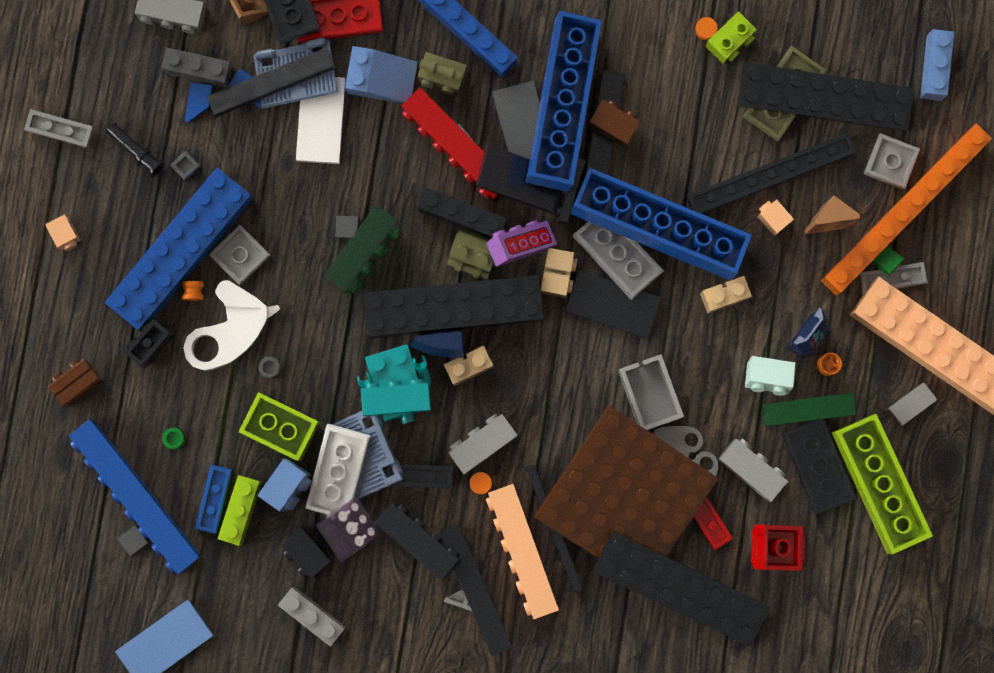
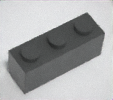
M166 47L161 69L167 75L228 88L233 66L230 61Z

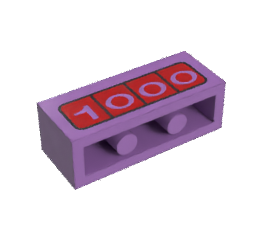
M538 220L527 223L526 227L523 228L521 225L509 229L510 232H505V230L498 231L493 234L491 240L486 242L496 267L546 252L548 248L557 245L548 221L539 223Z

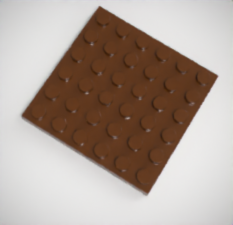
M608 405L534 516L597 558L612 530L667 556L719 478Z

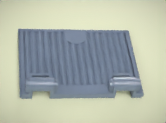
M318 38L308 40L306 44L278 50L271 48L257 51L253 55L256 75L258 76L312 54V49L322 47L323 49L327 47L332 57L329 39ZM272 58L273 65L263 67L262 59ZM335 70L261 99L262 109L338 93Z
M362 411L332 424L370 435L353 502L403 480L404 474L398 459L393 455L383 431V422L380 415L370 416L374 426L367 429L364 418L368 416L364 417ZM391 465L394 475L387 477L384 467Z

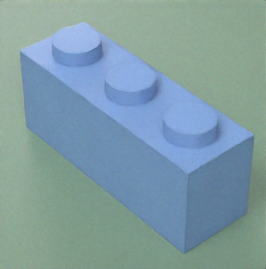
M932 29L927 35L920 99L942 101L948 96L954 32Z

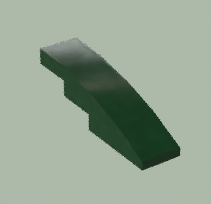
M853 393L762 404L764 426L856 415Z

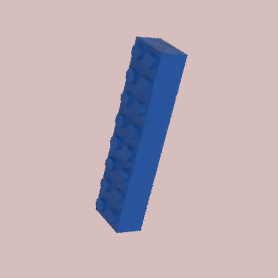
M559 11L555 19L526 183L566 192L574 184L602 20Z
M590 167L570 212L573 216L730 281L738 273L752 236L749 233Z
M216 168L104 303L133 327L141 331L148 321L156 318L181 288L182 282L190 277L254 198L220 169Z

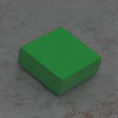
M886 246L873 260L872 264L890 276L903 263L904 258Z

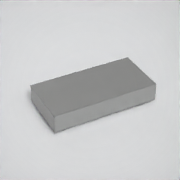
M923 382L891 405L888 410L900 426H903L937 401V399Z

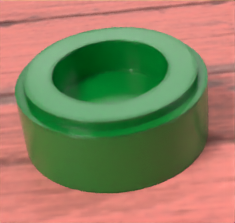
M174 427L167 429L162 436L163 444L172 450L181 448L185 443L184 432Z

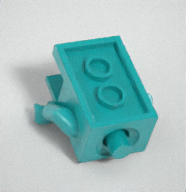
M407 344L365 357L369 373H366L368 379L361 381L359 375L357 376L358 384L361 388H366L365 384H370L371 379L372 383H379V387L388 386V382L401 381V385H408L410 380L424 379V383L429 384V392L431 378L425 356L422 355V363H416L415 358L412 359ZM419 412L383 415L386 423L401 418L402 424L415 421L413 414Z

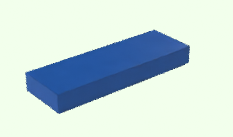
M210 465L195 526L196 530L218 534L232 477V469Z

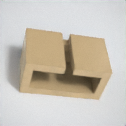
M548 248L540 290L542 294L566 298L567 293H571L573 280H569L571 271L575 272L577 259L573 258L574 252Z
M744 276L726 282L723 287L720 284L703 290L700 293L707 314L752 297Z
M484 346L467 353V359L465 360L457 358L444 364L453 386L493 368V364Z

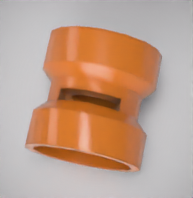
M827 353L817 361V369L824 376L838 373L842 367V360L835 353Z

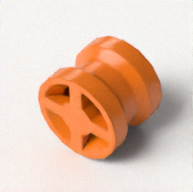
M182 282V287L184 288L182 300H204V295L202 294L204 282Z

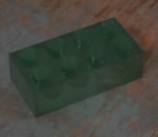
M376 205L324 274L325 279L347 296L351 293L355 294L361 286L360 280L364 275L367 277L374 269V261L377 258L381 259L386 253L388 242L390 240L393 242L399 235L400 226L398 220Z

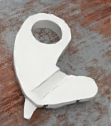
M228 280L220 282L215 293L226 307L228 320L221 324L195 329L189 334L183 347L185 358L193 367L204 371L214 370L232 363L254 343L262 331L267 318L280 310L279 306L267 307L255 296ZM202 336L215 338L219 346L217 356L209 362L199 361L194 355V344Z

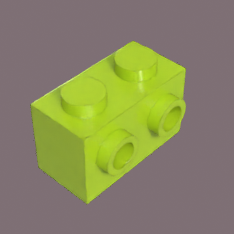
M738 11L707 41L705 47L723 64L728 60L732 62L740 54L738 50L743 45L748 47L754 41L755 37L753 35L757 29Z

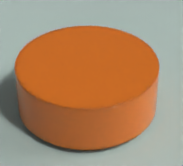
M709 17L701 18L695 26V33L702 40H709L717 32L716 22Z
M475 473L470 479V487L477 494H485L491 488L492 481L486 473Z

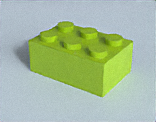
M258 392L239 433L301 462L320 422Z

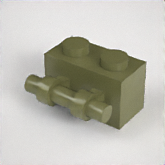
M425 52L423 60L421 59L419 65L418 81L427 88H433V86L441 88L443 93L449 95L459 94L467 73V65Z
M461 227L454 239L447 265L453 267L455 271L469 273L473 278L488 280L490 270L494 264L486 244L491 239Z

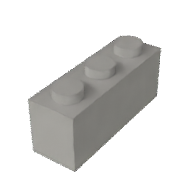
M138 0L135 15L140 19V22L145 24L160 23L162 27L167 29L178 27L182 28V31L194 34L195 31H202L207 7L204 2L196 0Z
M494 414L485 421L487 423L482 429L476 427L468 433L469 438L464 442L458 440L450 446L451 451L449 455L464 475L518 436L503 414L500 416Z
M734 439L717 460L766 501L772 502L788 482L784 478L786 474L777 467L771 468L767 464L768 459L762 454H754L750 450L751 445L745 440L740 439L739 441Z
M291 587L278 604L280 608L330 647L346 628V626L296 587Z

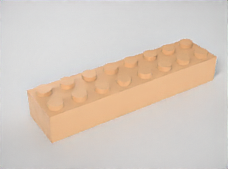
M882 278L874 279L850 316L994 415V356Z

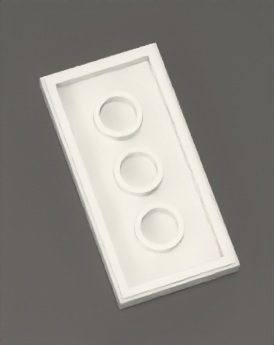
M336 77L338 93L300 101L296 151L297 162L340 164L345 78Z
M327 424L306 509L338 517L341 511L346 512L350 510L351 512V505L355 497L370 435Z

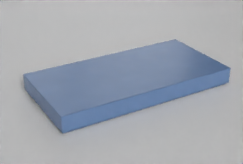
M188 599L120 647L115 653L129 673H162L213 637L214 634Z

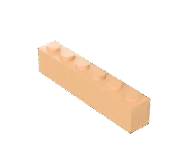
M511 484L489 492V498H486L489 510H494L497 518L493 519L497 532L502 531L505 538L501 540L505 553L510 552L512 560L508 561L512 574L517 573L520 581L516 582L520 595L525 594L527 602L523 604L527 616L532 615L533 619L558 611L514 485Z

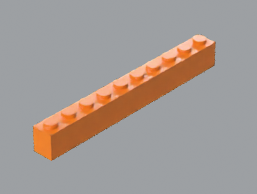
M977 123L972 126L830 270L821 282L836 296L840 294L992 138Z

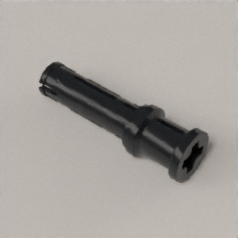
M117 123L110 125L116 133L108 127L106 133L135 157V163L142 165L149 172L150 177H155L161 172L165 163L158 161L151 154L150 149H143Z

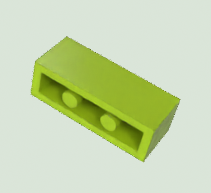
M238 475L218 536L219 540L238 546L243 545L262 485L261 481Z

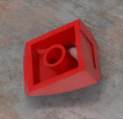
M755 524L751 532L752 548L750 559L754 569L803 571L806 548L804 526Z

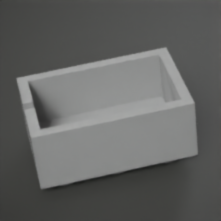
M661 354L643 360L641 362L642 367H640L639 363H635L618 370L638 425L646 430H650L684 417Z

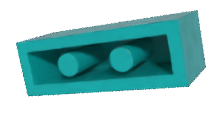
M424 379L410 380L408 385H401V381L388 382V386L379 387V383L365 384L366 388H361L362 414L364 417L431 411L429 384L424 383Z

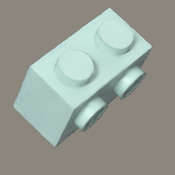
M752 356L747 362L745 388H751L754 392L770 391L779 396L789 394L794 385L795 362Z

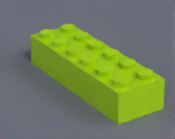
M877 414L870 415L832 432V436L886 553L895 554L932 537L930 528Z

